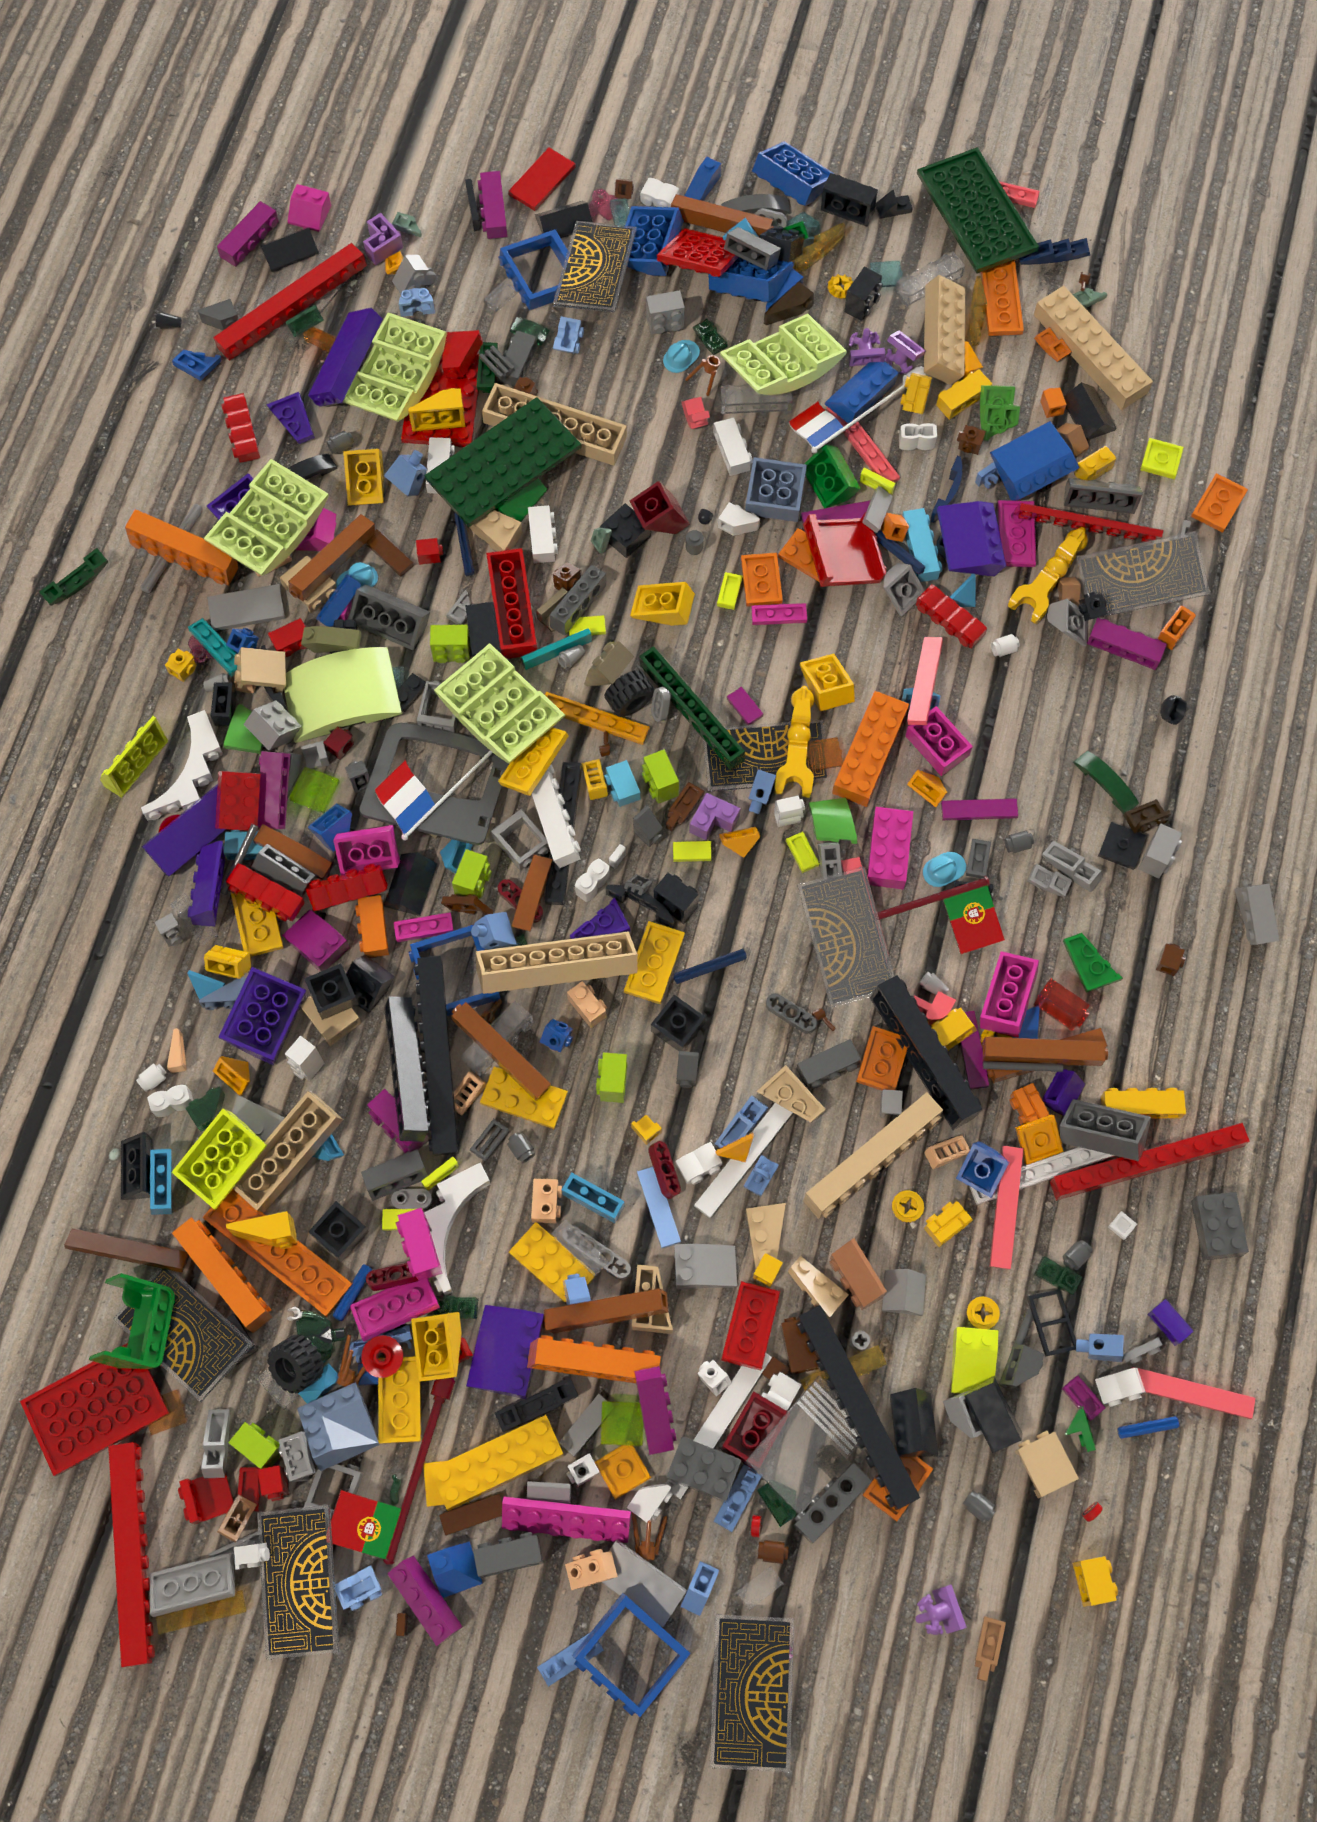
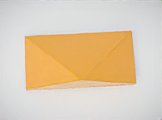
M400 251L385 259V271L388 275L396 274L403 260Z
M965 341L964 376L962 380L969 373H974L978 369L983 368L967 341Z
M917 770L907 784L934 807H937L947 794L939 777L921 770Z
M756 827L719 834V838L724 846L744 858L760 838Z
M224 1056L219 1057L213 1072L239 1096H242L250 1082L249 1063Z
M752 1132L717 1149L715 1152L718 1156L746 1162L754 1134Z

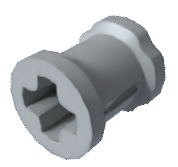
M864 1331L856 1332L850 1340V1346L855 1352H864L870 1344V1337ZM858 1337L865 1341L862 1346L859 1343H855Z

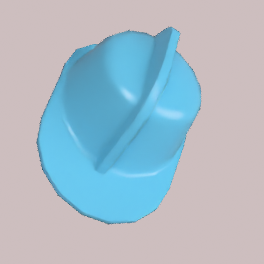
M681 340L674 343L664 355L663 363L665 368L673 373L685 371L699 357V347L690 340Z
M361 562L355 563L349 570L338 577L336 586L338 587L345 575L348 574L361 583V587L364 585L373 587L378 581V574L370 565Z
M955 852L943 853L925 864L923 877L931 886H945L964 875L966 871L965 860Z

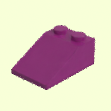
M310 909L282 935L319 972L328 969L350 948L347 940L337 930Z

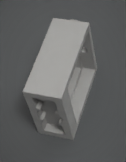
M426 681L417 724L455 733L458 719L454 714L452 719L427 716L431 695H437L434 689L442 683L439 681Z
M522 809L491 831L494 841L520 871L530 867L534 855L543 857L549 852L550 848L546 837ZM525 824L541 843L522 857H519L504 838Z
M339 1463L329 1467L330 1469L354 1476L348 1492L356 1495L363 1477V1473L358 1472L360 1468L351 1464L343 1467ZM318 1468L303 1509L306 1511L324 1509L325 1517L331 1519L334 1510L313 1503L325 1470L320 1471Z

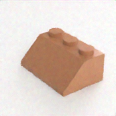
M854 1238L831 1254V1261L829 1263L835 1272L838 1271L841 1275L840 1281L846 1290L849 1289L852 1293L851 1300L856 1307L864 1310L883 1299L887 1291Z

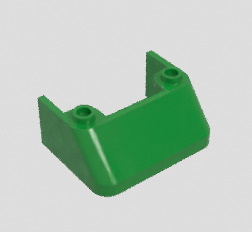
M123 1273L106 1279V1284L123 1288L122 1300L124 1304L135 1309L127 1348L122 1346L116 1347L111 1352L102 1351L91 1355L89 1360L116 1368L153 1369L158 1367L163 1361L175 1299L173 1290L170 1287Z

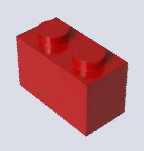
M301 618L268 633L275 651L285 652V657L291 656L300 649H306L305 646L301 645L304 627H306Z
M278 1465L258 1470L261 1496L274 1502L283 1500L285 1495H290L288 1479L283 1467Z

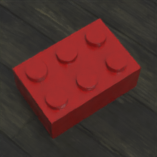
M218 771L216 829L249 830L251 824L258 826L260 774Z

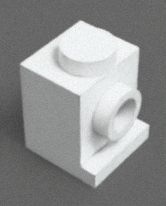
M714 1360L710 1363L708 1361L704 1362L699 1368L698 1375L715 1396H718L732 1383L727 1373Z
M590 1453L568 1465L569 1472L566 1473L571 1483L574 1484L576 1482L578 1486L600 1474ZM585 1468L586 1474L581 1476L578 1474V1470Z
M267 1543L234 1547L235 1570L259 1567L260 1562L268 1561L270 1558Z

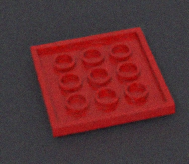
M684 228L657 254V261L663 262L665 265H676L681 269L688 268L698 273L704 272L718 277L739 257L724 249L726 240H723V237Z

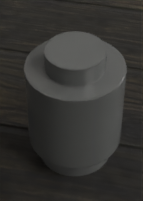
M344 430L326 441L331 453L338 454L353 447L354 439L350 432L347 433Z
M692 530L687 533L685 548L689 554L698 555L703 550V534L698 530Z
M1027 830L1008 835L1004 839L1008 853H1017L1031 849L1032 844H1034L1033 835L1028 833Z
M517 1132L508 1138L507 1146L518 1161L520 1160L522 1163H525L535 1156L534 1148L524 1133L519 1134Z
M1083 1240L1075 1242L1062 1256L1063 1264L1070 1270H1078L1091 1257L1092 1248Z
M974 1490L963 1502L966 1509L981 1522L984 1520L989 1521L996 1512L993 1510L995 1505L980 1492L976 1493Z

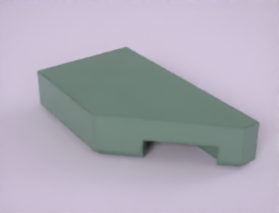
M397 212L392 226L398 231L421 237V230L418 228L414 217Z
M1089 288L1073 294L1084 308L1107 298L1108 295L1106 292L1099 293Z
M599 527L593 531L591 542L600 554L606 551L612 533L611 529Z

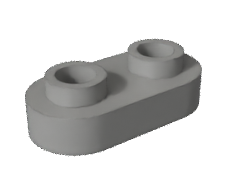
M762 208L755 213V215H765L766 218L773 219L772 227L782 226L784 228L788 223L786 215L781 212ZM777 219H781L782 223H778Z
M665 687L657 688L653 693L651 713L657 722L666 720L671 694Z
M401 1189L393 1193L391 1201L396 1209L422 1208L426 1210L432 1204V1196L425 1189ZM400 1196L405 1197V1200L403 1202L398 1201V1198ZM420 1196L425 1197V1200L423 1202L418 1201V1198Z
M1158 1337L1123 1354V1358L1126 1363L1130 1361L1133 1365L1143 1360L1142 1355L1149 1353L1151 1356L1160 1352V1346L1163 1344Z

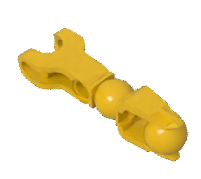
M1085 528L1074 529L1066 535L1065 540L1057 548L1054 557H1051L1046 562L1045 567L1031 584L1019 586L1009 600V608L1015 610L1021 604H1029L1034 609L1031 622L1038 624L1049 606L1048 595L1058 583L1059 578H1062L1067 573L1077 553L1082 551L1088 544Z
M802 686L796 690L791 697L794 710L791 725L787 732L789 740L787 762L778 769L775 778L774 793L778 795L783 794L784 787L788 782L794 781L801 786L803 797H811L814 776L806 766L808 741L811 737L809 729L811 719L810 708L814 705L815 700L814 695L808 690L807 686Z

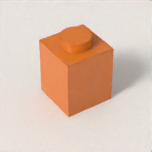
M1060 387L1049 388L1043 391L1040 401L1046 418L1063 415L1066 402Z
M886 513L880 529L886 539L903 542L909 525L902 515Z

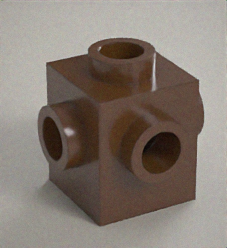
M965 425L963 432L960 431L957 437V442H959L958 449L965 453L978 455L986 431L974 426Z
M566 562L553 573L554 587L557 590L564 588L569 592L581 578V569Z

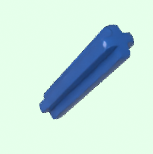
M365 1264L361 1266L352 1281V1285L333 1313L335 1319L339 1321L344 1320L350 1306L354 1303L366 1283V1276L372 1271L371 1267Z
M1170 1417L1118 1427L1117 1432L1119 1438L1122 1439L1176 1429L1179 1427V1420L1177 1417Z

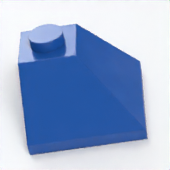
M336 803L310 824L308 828L326 848L334 852L336 850L333 839L336 834L349 832L352 813Z
M978 1141L973 1143L956 1179L992 1198L1010 1162L995 1149Z
M470 1542L448 1547L427 1555L433 1577L443 1598L483 1584L482 1579L477 1574L474 1553Z

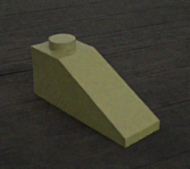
M326 626L304 627L301 645L314 653L359 649L362 632L360 630Z

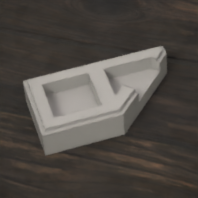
M466 590L446 615L447 619L457 625H463L467 621L465 605H470Z

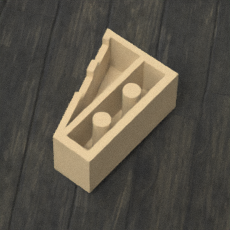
M495 510L471 527H468L495 551L512 550L522 535L520 521Z
M637 1265L635 1293L659 1288L663 1290L658 1267ZM669 1313L632 1319V1330L673 1334Z

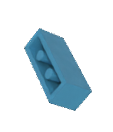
M171 1149L150 1150L151 1215L172 1214Z
M572 1172L562 1188L563 1196L613 1223H616L625 1207V1201Z

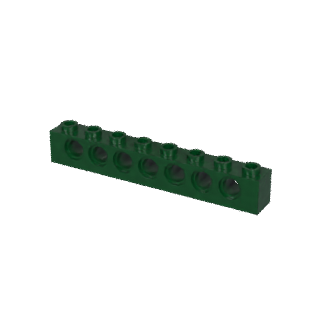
M653 646L640 655L639 660L642 669L659 688L665 687L670 692V701L729 770L732 771L745 761L744 749L659 651Z

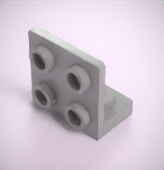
M305 1431L278 1440L280 1444L279 1453L285 1463L284 1472L289 1481L310 1480L309 1475L316 1472Z

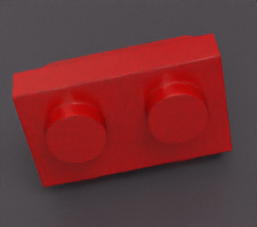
M226 1473L225 1478H204L202 1476L194 1480L187 1478L179 1481V1497L181 1500H184L186 1508H183L186 1521L189 1520L191 1524L196 1525L227 1514L234 1502Z

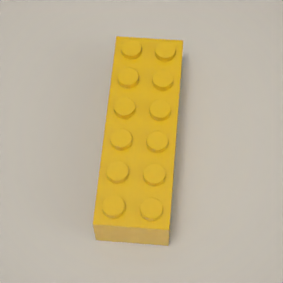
M544 1415L431 1468L430 1471L447 1511H450L560 1459L564 1455L547 1416Z

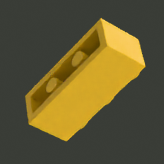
M978 369L974 373H969L965 379L955 382L948 390L941 391L938 395L936 406L950 420L980 400L981 385H992V382Z

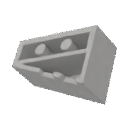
M1270 884L1234 889L1246 928V937L1250 945L1279 941Z

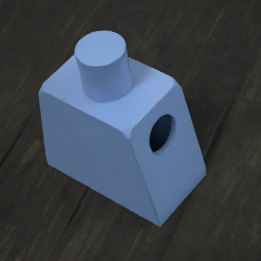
M414 450L411 455H400L384 475L407 496H416L421 489L424 475L427 472L426 468L420 463L423 454Z
M761 770L757 771L748 798L752 800L749 808L750 812L759 814L762 804H767L776 775ZM758 790L764 792L762 798L756 796Z
M507 912L485 915L476 921L471 929L472 935L478 937L480 946L484 949L491 950L517 945Z
M1089 1334V1340L1076 1339V1352H1087L1088 1359L1122 1362L1124 1335ZM1094 1345H1101L1102 1349L1097 1350L1094 1348Z

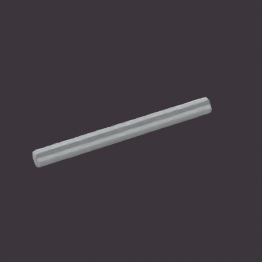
M194 504L179 528L189 532L203 511L202 507ZM159 557L142 583V591L150 593L169 564L163 557Z

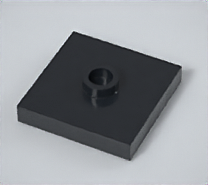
M1111 822L1098 857L1134 870L1147 835L1140 832L1134 834L1132 829Z

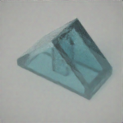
M802 212L788 220L786 227L803 221L809 237L807 239L820 238V223L807 213Z

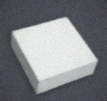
M619 844L609 858V865L614 869L617 868L626 856V849L623 845Z
M1121 1211L1108 1228L1125 1240L1137 1223Z

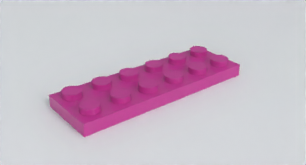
M503 1497L502 1529L526 1531L533 1534L543 1533L552 1536H569L575 1539L586 1538L594 1541L615 1542L619 1540L621 1543H628L631 1511Z

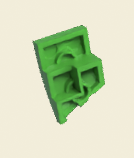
M981 385L980 421L981 430L986 431L984 440H989L990 437L1001 434L1006 429L1018 425L1020 406L1013 405L1014 386Z
M241 704L238 705L232 717L223 746L225 749L261 754L263 744L243 725L252 711Z
M846 798L809 802V810L813 818V832L816 840L839 842L841 839L851 840L852 844H857L854 822Z

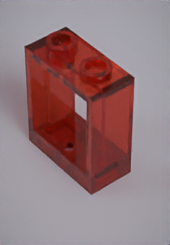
M1052 978L1044 986L1033 1004L1039 1006L1043 1012L1071 1031L1076 1026L1080 1028L1090 1014L1087 1011L1090 1004Z

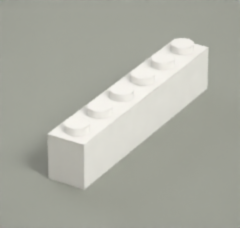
M550 765L532 792V796L553 860L561 868L580 860L578 852L581 849L578 842L574 841L575 831L572 825L568 823L570 816L567 810L563 808L565 802L562 795L558 793L557 789L560 787L556 778L552 776L554 769Z

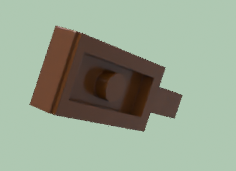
M688 782L670 807L667 814L669 820L666 822L665 828L672 832L677 824L682 825L705 791Z

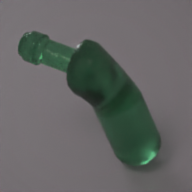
M394 1474L392 1475L394 1481L390 1490V1500L392 1505H397L399 1503L398 1491L402 1482Z

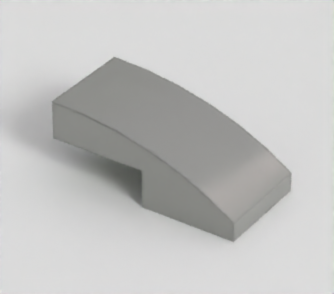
M1035 864L1027 882L1050 893L1065 897L1072 880L1057 871L1053 873Z

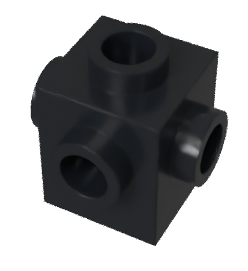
M1095 592L1085 594L1084 599L1079 600L1078 608L1080 613L1083 614L1085 621L1107 615V602L1105 597H1102V593L1095 595Z

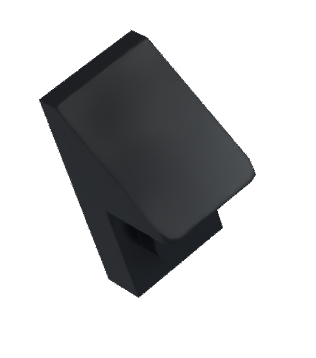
M891 190L876 202L875 206L879 219L912 213L913 209L909 196L896 197L894 190Z

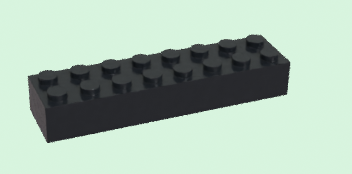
M896 975L877 985L870 996L872 1003L889 1030L900 1035L901 1039L896 1038L902 1050L904 1046L907 1048L906 1057L931 1097L943 1109L942 1114L951 1129L955 1130L973 1120L982 1110L981 1102L971 1092L968 1081L962 1078L958 1065L950 1059L947 1048L942 1046L938 1040L937 1032L929 1026L926 1015L917 1007V1001L913 996H910L905 982Z

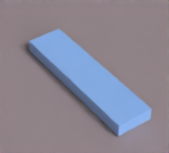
M650 1167L637 1171L661 1249L681 1243L667 1198L661 1193L654 1168Z

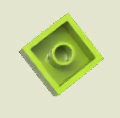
M430 625V648L434 662L446 663L455 661L457 663H464L470 660L468 625Z
M665 749L643 757L644 764L641 765L643 770L642 777L644 782H648L650 785L649 793L652 799L655 798L657 803L660 804L678 797L679 780Z
M465 850L452 881L454 894L459 896L471 894L477 896L478 899L483 897L485 891L484 884L490 880L492 874L487 856Z
M603 1052V1058L598 1061V1076H601V1078H597L596 1082L597 1095H600V1101L624 1103L627 1054Z
M244 1422L228 1442L260 1469L273 1467L281 1457L279 1442L269 1435L266 1438L264 1436L266 1431L253 1422L251 1425Z

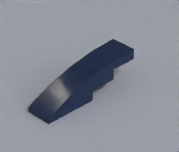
M1068 238L1054 243L1050 239L1037 243L1039 245L1038 251L1019 259L1021 265L1057 263L1090 256L1087 238L1070 242Z

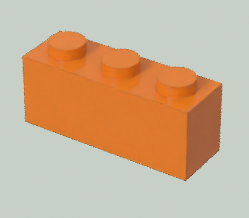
M381 895L358 899V905H355L357 917L360 916V923H357L359 935L362 934V941H359L361 953L364 952L369 958L389 955L384 905Z

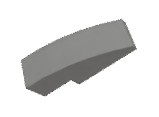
M1055 841L1042 854L1056 869L1089 892H1092L1102 880L1101 870L1086 863L1084 857Z
M229 1409L208 1410L201 1467L204 1478H225L230 1428Z

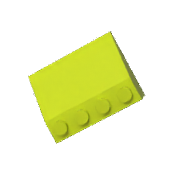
M152 716L144 726L138 729L132 741L126 744L122 753L114 758L112 765L104 770L101 775L100 781L104 787L121 798L168 743L156 717Z
M222 1109L174 1168L172 1173L216 1210L267 1145L236 1115Z

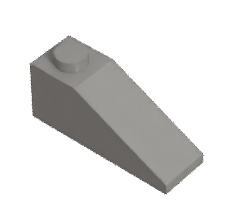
M817 843L822 881L842 876L839 843Z

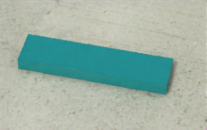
M204 618L188 627L189 632L231 677L234 676L237 670V665L234 664L236 652L226 646V642Z
M589 628L522 656L525 670L556 658L562 651L592 642Z

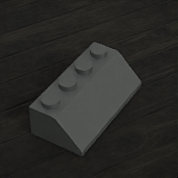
M1068 478L1065 486L1064 506L1135 514L1143 492L1140 486L1132 484L1125 485L1114 482L1107 483L1098 482L1097 480L1089 481L1079 478Z
M364 585L356 590L349 620H355L357 626L414 650L426 629L430 612L376 588Z
M1073 1099L1060 1124V1140L1064 1144L1139 1161L1145 1148L1151 1117Z

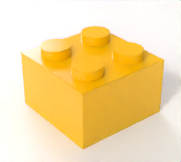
M1106 1556L1072 1563L1083 1607L1117 1601L1118 1590L1115 1582L1112 1583L1110 1576L1112 1566L1110 1561L1106 1560Z

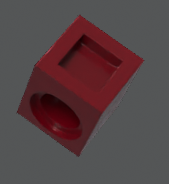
M337 726L323 742L326 751L341 760L354 745L351 732L347 729L342 730Z

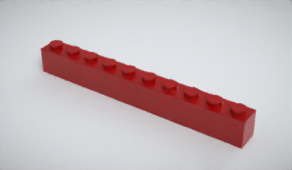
M348 244L214 336L217 348L229 361L238 356L241 352L365 268L367 264L364 254L354 244Z
M1239 1123L1142 1152L1139 1161L1121 1157L1054 1176L1050 1181V1185L1055 1199L1058 1201L1242 1148L1250 1140L1243 1123Z
M134 1442L108 1446L121 1667L151 1664L152 1658L155 1657L154 1645H151L153 1623L149 1620L150 1600H148V1591H150V1578L147 1577L146 1569L149 1568V1557L145 1555L148 1537L144 1533L146 1513L142 1509V1503L145 1502L144 1490H141V1481L144 1480L143 1469L140 1468L139 1461L142 1460V1449Z

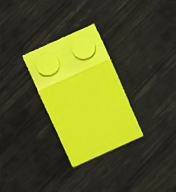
M955 1328L953 1334L951 1393L961 1394L995 1376L998 1330Z

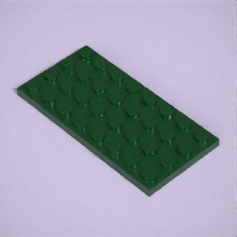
M978 147L917 169L919 179L976 274L1038 251L1039 245Z
M536 397L424 476L425 480L464 523L471 527L582 447L581 443Z

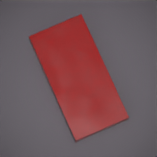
M548 147L510 188L508 195L536 211L572 172L576 165L573 161Z
M743 1281L740 1282L721 1358L722 1361L759 1371L762 1370L780 1291Z

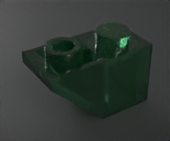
M220 1086L211 1088L206 1092L205 1096L192 1100L188 1104L189 1106L185 1108L201 1132L207 1129L222 1109L225 1093Z

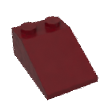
M753 1391L721 1450L730 1456L740 1459L743 1464L753 1470L758 1471L790 1413Z

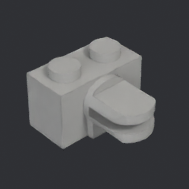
M405 255L392 282L401 294L404 290L420 288L421 285H431L435 282L437 276L431 267L427 268L419 255Z

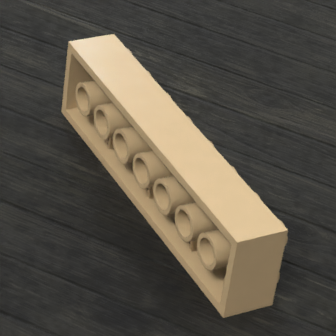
M1065 286L1037 302L1034 316L1046 329L1050 327L1058 339L1062 338L1072 351L1070 355L1121 410L1149 393L1153 383L1151 378Z
M495 383L482 410L483 423L496 426L537 396ZM538 397L581 443L582 448L576 451V454L615 466L627 438L626 425Z
M629 932L476 951V970L482 992L485 994L637 973L638 954Z
M926 1092L806 1192L803 1202L818 1219L823 1216L827 1218L834 1212V1208L838 1203L841 1206L849 1199L851 1192L857 1193L861 1190L868 1178L873 1180L880 1173L881 1167L887 1168L894 1162V1158L898 1153L900 1155L904 1154L910 1148L909 1146L912 1144V1141L917 1143L924 1136L927 1129L931 1131L939 1124L938 1121L941 1120L940 1115L943 1109Z

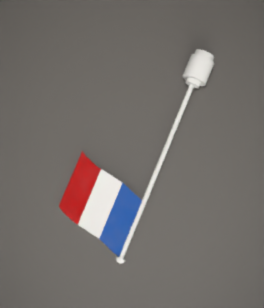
M922 366L914 368L903 376V385L844 427L818 401L790 420L789 425L794 432L809 443L812 447V453H817L818 449L904 388L907 389V387H904L906 377H910L911 373L928 376V374L924 373V367Z
M489 751L436 804H434L426 788L411 772L406 760L399 765L375 789V792L381 804L397 822L403 833L402 839L408 840V836L493 752Z

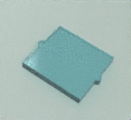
M900 260L870 263L871 270L882 275V287L903 286V271H901Z

